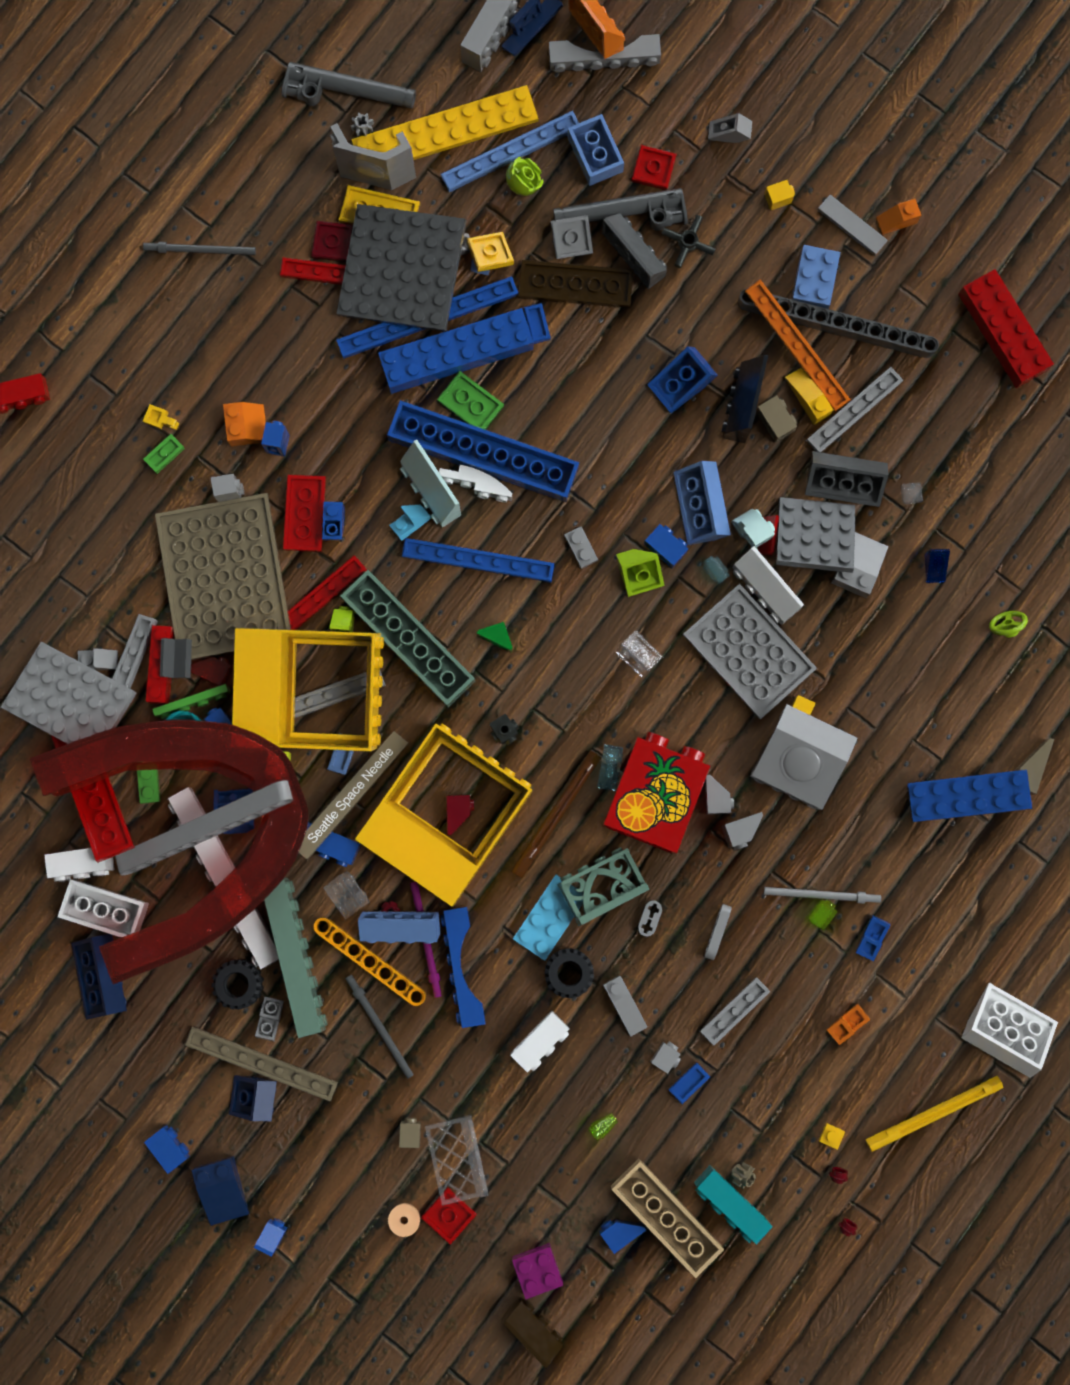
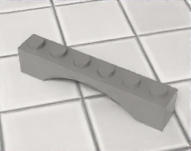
M641 35L634 42L624 47L623 51L606 59L603 58L600 52L582 49L567 40L549 42L550 71H581L589 68L598 70L603 67L615 69L620 66L637 67L638 65L654 66L660 64L661 60L660 35Z

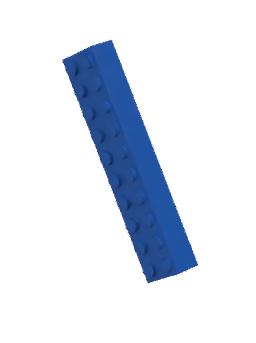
M401 400L387 434L390 442L410 448L412 443L418 440L428 455L459 466L464 465L475 468L494 478L563 502H567L579 469V462Z

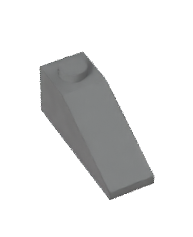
M619 975L604 983L603 986L629 1035L633 1036L646 1029L647 1025L621 976Z

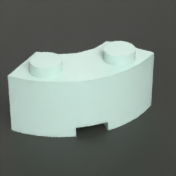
M750 509L731 521L740 537L746 539L751 547L755 546L757 548L775 535L773 524L770 521L766 522L758 509Z

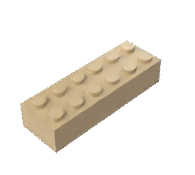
M639 1158L611 1185L612 1191L695 1278L724 1251L723 1246Z

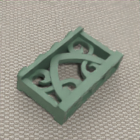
M620 847L611 852L613 856L607 859L603 856L595 860L594 866L589 868L588 865L577 869L578 874L572 876L570 873L560 878L562 882L557 885L570 907L578 926L650 890L628 848L622 850ZM618 859H622L627 863V870L623 875L619 873L622 870V864L619 868L614 866L615 861ZM609 862V869L599 868ZM630 872H632L637 884L639 885L638 887H635V885L629 879L626 878ZM589 873V875H588V877H587V879H586V882H585V880H583L582 878H579V877H581V876H583V875ZM597 875L607 876L616 880L610 890L611 901H608L601 894H590L593 881ZM578 882L580 888L574 890L583 892V896L572 895L569 891L570 885ZM619 883L622 884L619 887L623 889V892L621 894H618L615 891V888ZM590 898H599L600 904L598 906L594 905V900L590 901ZM582 900L584 915L580 914L574 901Z

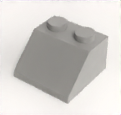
M762 812L721 826L728 848L734 847V850H738L748 846L747 842L752 840L763 817Z

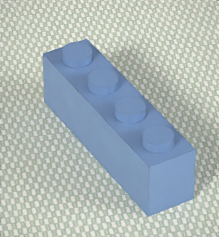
M362 912L358 919L360 941H366L367 943L380 941L386 943L405 942L411 944L414 942H424L431 944L437 942L440 935L439 912Z

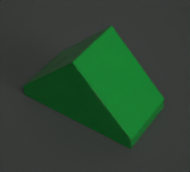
M504 622L477 631L478 637L510 653L512 652L513 647Z

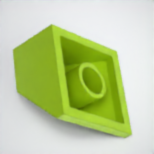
M632 549L616 554L628 597L665 586L657 553Z

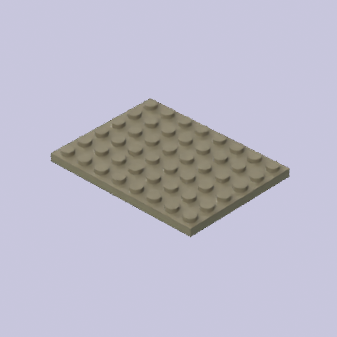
M267 493L155 514L175 639L192 640L191 660L234 653L235 628L291 630Z

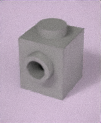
M670 1041L667 1044L662 1042L650 1062L668 1074L671 1068L675 1069L681 1060L679 1058L680 1053L677 1051L679 1047Z

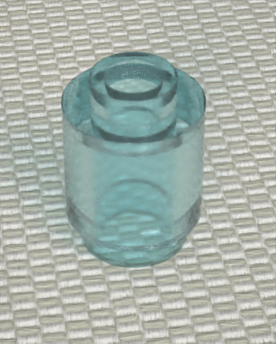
M711 556L703 562L705 564L703 569L712 581L718 585L730 576L729 570L718 556L715 558Z

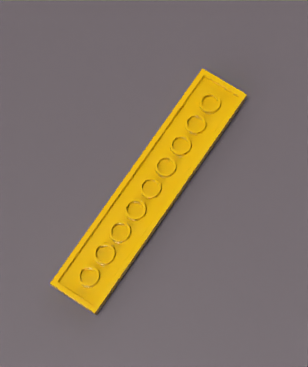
M525 85L351 140L353 146L378 152H387L398 146L396 134L403 131L412 148L413 160L539 122V118L528 86Z

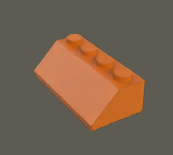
M568 0L569 11L604 59L624 50L625 36L623 32L618 30L614 20L609 18L606 9L598 3V0Z

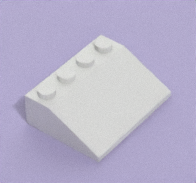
M988 983L966 1024L961 1038L1031 1078L1042 1070L1058 1022L993 984Z

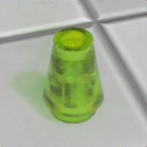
M610 1113L592 1122L588 1130L597 1141L599 1139L603 1140L618 1121Z

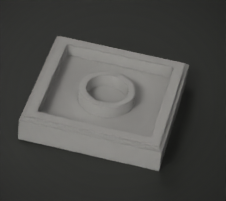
M588 215L551 221L556 259L593 253Z

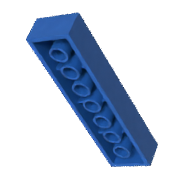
M520 308L388 349L378 354L390 392L393 394L457 374L459 371L463 372L534 350V342L523 309Z

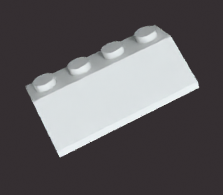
M755 546L733 565L734 575L739 580L742 579L746 583V589L759 598L757 600L762 608H767L770 611V617L775 623L784 624L804 606Z

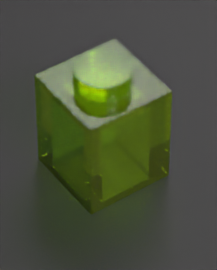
M820 899L806 916V919L820 930H824L838 912L834 909L836 905L828 899L825 901Z

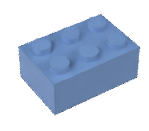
M602 114L568 128L567 138L589 186L623 172L624 161Z
M803 245L791 299L829 309L841 252Z

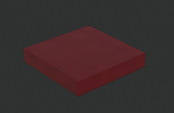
M316 221L312 258L346 262L353 225Z

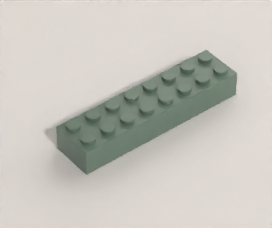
M369 570L340 596L374 633H381L384 643L448 708L475 682V678Z
M282 877L260 883L297 1036L301 1038L326 1030L325 1026L328 1023L326 1015L321 1012L320 1007L323 1006L321 995H317L316 992L318 981L316 976L312 975L313 961L311 956L308 957L306 949H309L307 938H303L301 931L304 930L303 921L298 919L297 911L300 910L297 899L294 900L292 892H295L293 881Z

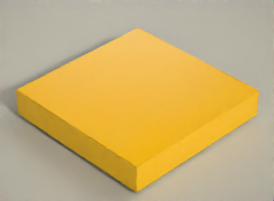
M503 232L467 238V245L478 272L514 264Z

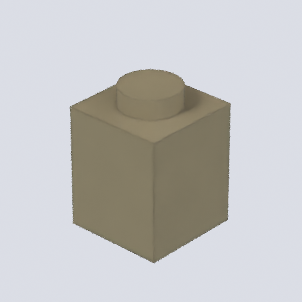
M405 1118V1121L400 1123L399 1147L419 1148L421 1122L417 1121V1118Z

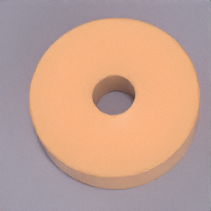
M398 1204L389 1214V1227L398 1236H410L419 1227L420 1214L411 1204ZM401 1217H407L408 1222L402 1223Z

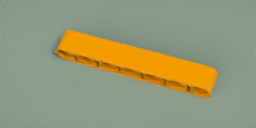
M319 918L315 921L314 931L411 1005L419 1006L425 1002L426 993L421 987L328 918ZM321 921L328 923L326 932L319 930V923ZM338 932L344 936L341 944L336 943L334 940V936ZM353 944L358 945L360 949L357 955H352L349 951L350 946ZM372 956L375 959L373 967H368L365 964L366 957ZM383 968H388L391 972L388 979H384L381 976ZM399 979L406 982L405 990H399L396 987V982ZM418 991L422 994L420 1002L412 1000L413 992Z

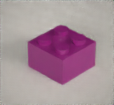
M550 1243L512 1256V1262L525 1299L563 1286V1279Z

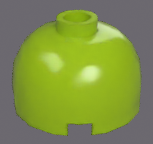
M518 157L509 165L506 172V182L509 188L520 196L532 195L542 187L544 181L540 177L542 173L540 168L529 158L524 160Z

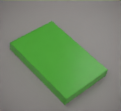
M461 371L458 372L437 399L438 403L465 423L484 430L487 429L504 407L501 401Z

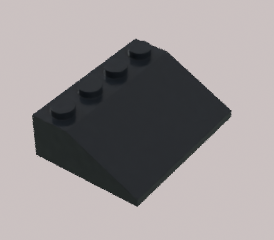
M768 355L743 361L739 368L736 367L733 378L737 380L736 384L731 386L729 395L733 398L732 402L727 404L725 414H728V419L723 421L721 432H724V439L746 443L752 429Z

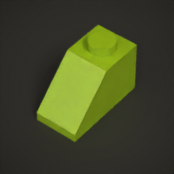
M339 606V609H334L330 630L353 632L354 611L350 610V607Z

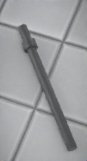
M160 241L158 243H143V250L158 251V253L171 251L256 255V247L167 244V242Z
M352 975L345 978L353 991L354 998L358 999L406 1078L408 1079L413 1076V1072L364 994L366 993L363 988L359 987Z

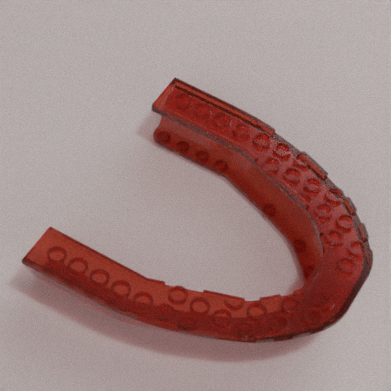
M165 720L130 724L82 738L29 758L43 796L49 794L62 796L122 772L139 770L210 771L224 775L255 792L278 781L287 780L289 783L293 801L263 815L252 846L245 858L210 893L186 913L99 946L113 984L188 955L233 928L261 904L285 878L300 851L306 834L309 818L307 802L287 755L278 746L260 735L231 724L195 720Z

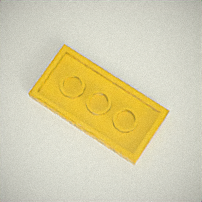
M348 185L339 222L353 225L357 204L418 212L420 201Z

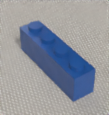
M288 814L279 835L284 837L282 841L293 845L312 823ZM332 832L316 851L319 852L318 856L327 860L330 857L337 859V864L347 867L348 864L353 866L361 844Z

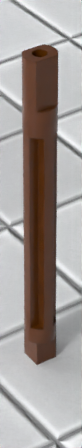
M589 752L577 773L511 871L517 876L523 878L556 825L602 757L597 753Z

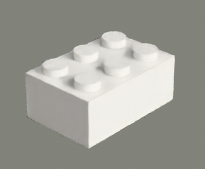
M91 848L45 855L47 878H53L54 882L70 881L72 876L73 879L90 878V874H93V876L109 875V871L115 870L113 857L97 863Z
M551 1010L511 1052L510 1056L527 1073L530 1069L535 1071L541 1064L540 1059L544 1055L548 1057L555 1050L553 1045L558 1040L560 1042L564 1041L569 1035L567 1032L569 1027Z

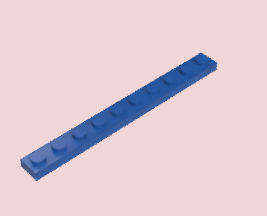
M511 276L453 297L448 321L519 296L513 277ZM381 323L337 339V343L342 357L345 359L425 330V328Z

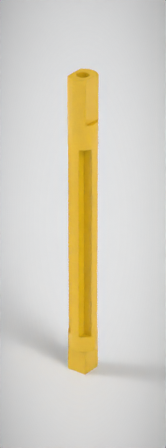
M995 1076L908 1120L869 1137L865 1141L871 1152L878 1150L907 1134L1003 1089L1002 1081L998 1076Z

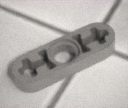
M721 905L704 954L705 958L715 959L731 913V906Z

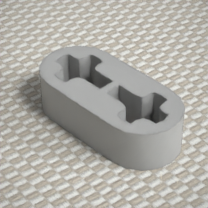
M649 901L646 903L638 924V931L641 935L648 937L654 934L662 913V906L659 902ZM656 904V908L659 909L658 913L654 912L652 918H650L648 907ZM650 919L652 930L644 933V929L641 926L642 924L646 925L647 920Z

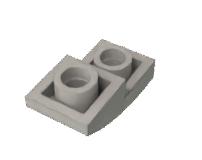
M264 997L255 1034L256 1038L275 1042L284 1001Z

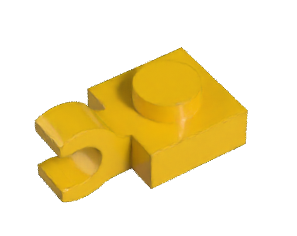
M151 404L143 419L145 424L161 430L163 425L177 430L180 424L176 419L167 417L169 413L167 410Z

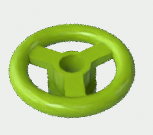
M1020 611L1003 612L991 620L989 628L996 635L1011 638L1025 628L1028 618ZM1012 616L1020 617L1022 622L1014 621ZM1005 618L1001 624L995 626L999 620Z

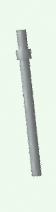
M764 887V895L856 901L861 904H865V902L881 903V895L866 894V892L844 893Z

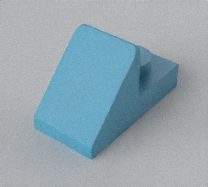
M421 504L401 506L404 514L389 525L401 541L431 519V516Z

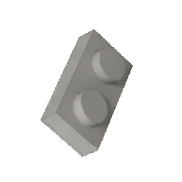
M582 526L564 534L581 569L598 561Z

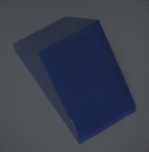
M930 549L925 554L926 583L946 582L950 549Z

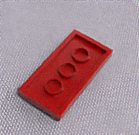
M287 476L284 551L322 552L323 502H325L326 476Z

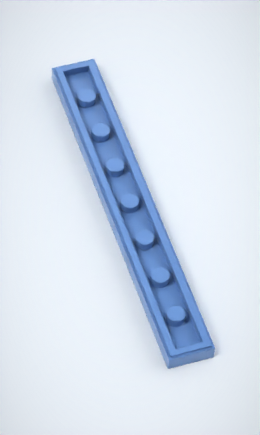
M573 111L566 113L442 173L441 178L449 192L454 191L513 162L518 157L522 158L567 136L568 128L579 124Z

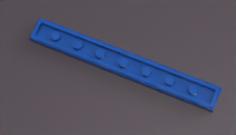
M405 538L402 552L403 558L550 583L552 582L555 563L409 538Z

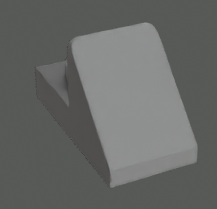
M97 648L90 651H78V661L94 670H116L118 666V651Z

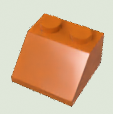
M247 402L223 404L227 441L230 446L261 443L266 424L264 405Z

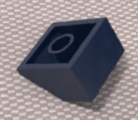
M234 1075L229 1115L250 1121H272L277 1081Z

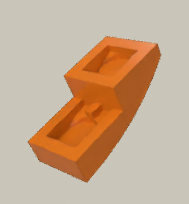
M857 1003L836 1020L827 1031L841 1045L854 1035L855 1031L870 1021V1018Z

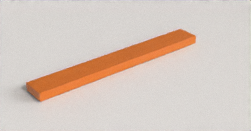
M761 279L745 290V293L806 374L825 395L833 410L836 412L851 400Z

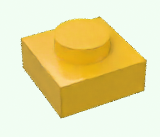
M826 1123L818 1141L838 1150L845 1131Z

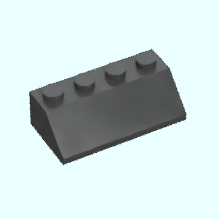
M620 213L603 219L602 234L628 266L634 269L633 272L647 289H650L666 276V264L663 260H658L653 248L644 243L642 235L638 231L635 232L627 217H623Z
M813 451L808 469L805 495L880 507L888 478V463Z

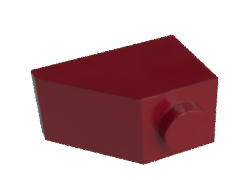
M470 795L446 796L448 835H453L471 816V811H474V799H470Z

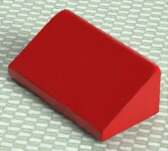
M779 515L764 517L766 522L770 521L773 524L775 535L758 546V551L761 555L771 556L774 553Z

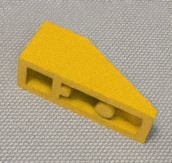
M802 368L785 377L813 425L831 415L833 408Z

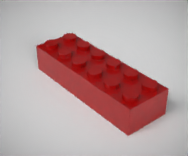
M996 269L961 289L958 294L1015 388L1047 372L1054 365Z

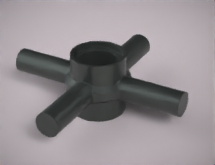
M696 215L690 230H686L682 234L665 227L662 231V235L679 243L681 251L674 264L677 268L682 267L687 253L693 252L695 249L712 256L714 255L716 248L699 242L696 234L703 219L700 215ZM691 239L693 243L687 244L684 240Z

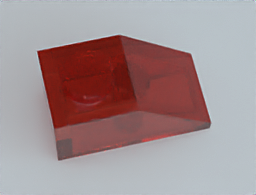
M221 656L219 659L212 657L192 664L191 673L221 686L226 684L233 667L229 665V660Z

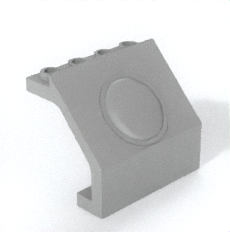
M337 123L330 126L332 131L330 138L333 142L332 147L340 177L388 190H393L416 178L412 148L403 131L396 134L397 147L387 152H378L350 145Z
M787 704L782 710L778 724L760 760L752 770L750 777L754 778L758 783L772 787L777 792L789 795L793 800H800L806 803L812 809L822 810L850 758L857 737Z

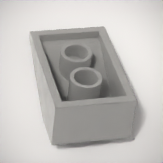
M855 532L853 573L836 571L831 583L867 598L876 582L888 546Z

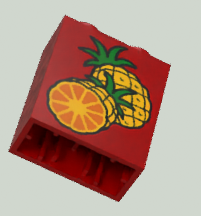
M647 732L645 740L637 737L603 827L671 854H677L710 765L703 763L705 753L688 746H683L681 754L666 748L669 739L652 732Z

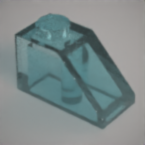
M604 744L597 788L616 791L623 747Z

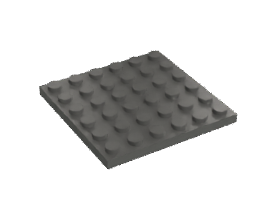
M357 204L337 315L446 332L467 223L466 219Z

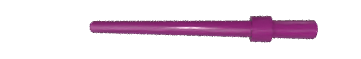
M412 882L410 886L416 912H424L418 883ZM423 942L429 971L428 980L432 985L434 998L441 997L439 985L441 980L439 973L436 971L431 944Z

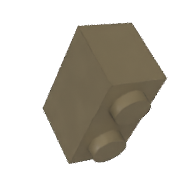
M777 395L758 406L756 410L757 415L775 443L793 433L797 428L795 417L792 414L789 415L786 410V403L783 399H779Z

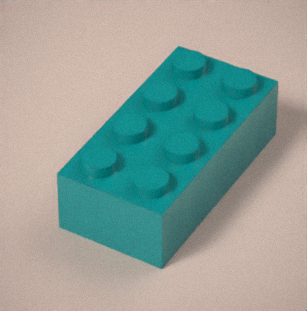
M709 1165L695 1180L694 1184L697 1187L695 1189L697 1194L705 1201L709 1199L711 1201L709 1204L719 1215L724 1213L726 1221L734 1229L738 1227L742 1237L749 1243L753 1241L757 1245L773 1227L712 1166Z

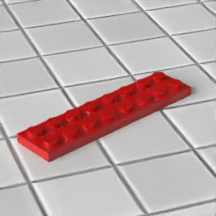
M51 735L96 862H102L135 848L103 759L99 762L83 757L81 751Z

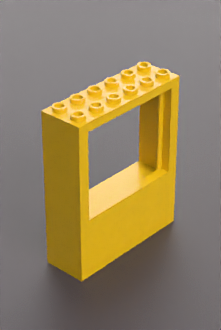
M235 628L232 746L373 751L377 749V745L380 746L381 735L378 734V726H381V715H378V710L382 706V695H379V687L382 688L383 677L380 676V668H383V657L380 656V649L384 647V638L381 637V633ZM297 644L367 646L365 735L294 732Z
M441 723L440 726L435 724L355 840L454 907L531 795L532 789L529 782L523 778L520 781L516 779L513 771L507 767L503 770L499 767L497 760L491 756L487 759L483 756L484 753L475 745L471 748L467 745L468 742L459 734L455 737L451 734V729ZM441 744H444L515 793L473 854L400 804Z

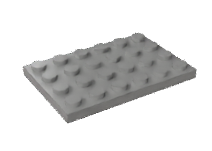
M740 584L683 634L688 642L759 719L764 717L817 669Z
M41 642L1 705V708L97 760L137 693Z

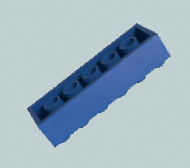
M1027 770L907 784L912 823L1032 809Z

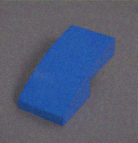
M872 915L859 942L856 953L874 961L882 946V941L891 926L890 923Z

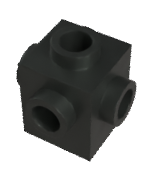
M506 713L490 723V727L493 730L491 735L496 743L500 741L502 745L504 743L509 745L517 740L516 736L518 735L517 730L519 726L514 719L510 720ZM507 728L508 732L502 733V729Z

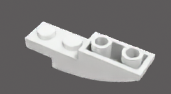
M464 465L459 466L458 472L442 468L439 470L440 475L448 485L458 483L464 488L474 486V493L479 498L489 499V497L496 498V501L507 503V500L512 501V493L501 482L480 470Z

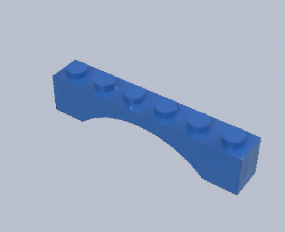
M468 908L446 910L444 915H441L442 927L446 926L447 934L444 935L445 946H449L450 954H447L448 965H452L453 973H450L451 985L456 987V993H453L454 1004L459 1006V1012L456 1013L457 1023L461 1024L462 1028L484 1025L486 1021L483 1003L468 988L461 969L462 944L470 928Z

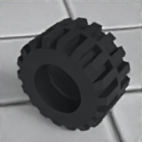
M571 948L562 949L549 958L545 967V979L553 993L570 999L579 997L588 991L594 978V969L590 959L581 951ZM564 962H574L581 970L580 979L573 985L563 984L558 978V969Z
M240 959L226 962L216 970V975H213L212 979H214L212 987L214 991L212 993L214 996L216 995L217 1002H221L225 1008L228 1007L232 1010L247 1008L257 1002V999L262 995L261 991L264 989L262 982L264 978L261 977L260 969L258 970L250 961ZM234 973H242L248 980V990L242 996H235L228 989V979Z

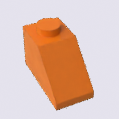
M914 198L895 205L877 216L876 220L882 235L917 224L922 215Z

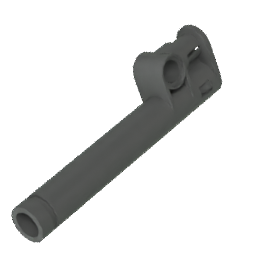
M289 62L282 86L283 98L287 96L295 97L300 101H304L309 106H315L319 103L323 89L397 106H405L411 109L414 107L416 90L407 89L401 86ZM310 92H314V93H315L313 96H308V95H307V94L310 93Z
M682 188L553 209L554 220L588 215L589 222L601 221L606 217L619 213L623 217L648 213L650 227L655 231L663 230L664 227L672 226L675 223L683 222L684 225L688 223ZM660 217L663 221L657 222L654 218Z

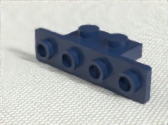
M540 0L527 1L509 21L513 34L502 44L503 50L512 56H516L563 7V3L559 0H545L542 4Z

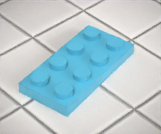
M557 874L513 938V940L544 961L574 918L557 885L562 882L561 877ZM570 885L569 891L572 895L583 896V892L575 891L574 889L577 888ZM582 900L574 901L578 910L583 904Z

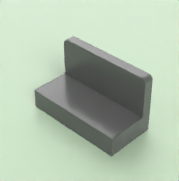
M161 639V677L190 678L192 640Z

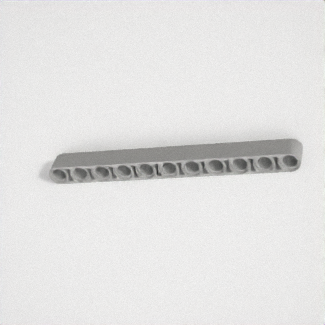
M283 780L273 783L143 842L129 851L116 855L120 875L135 873L291 803L293 797L288 781Z

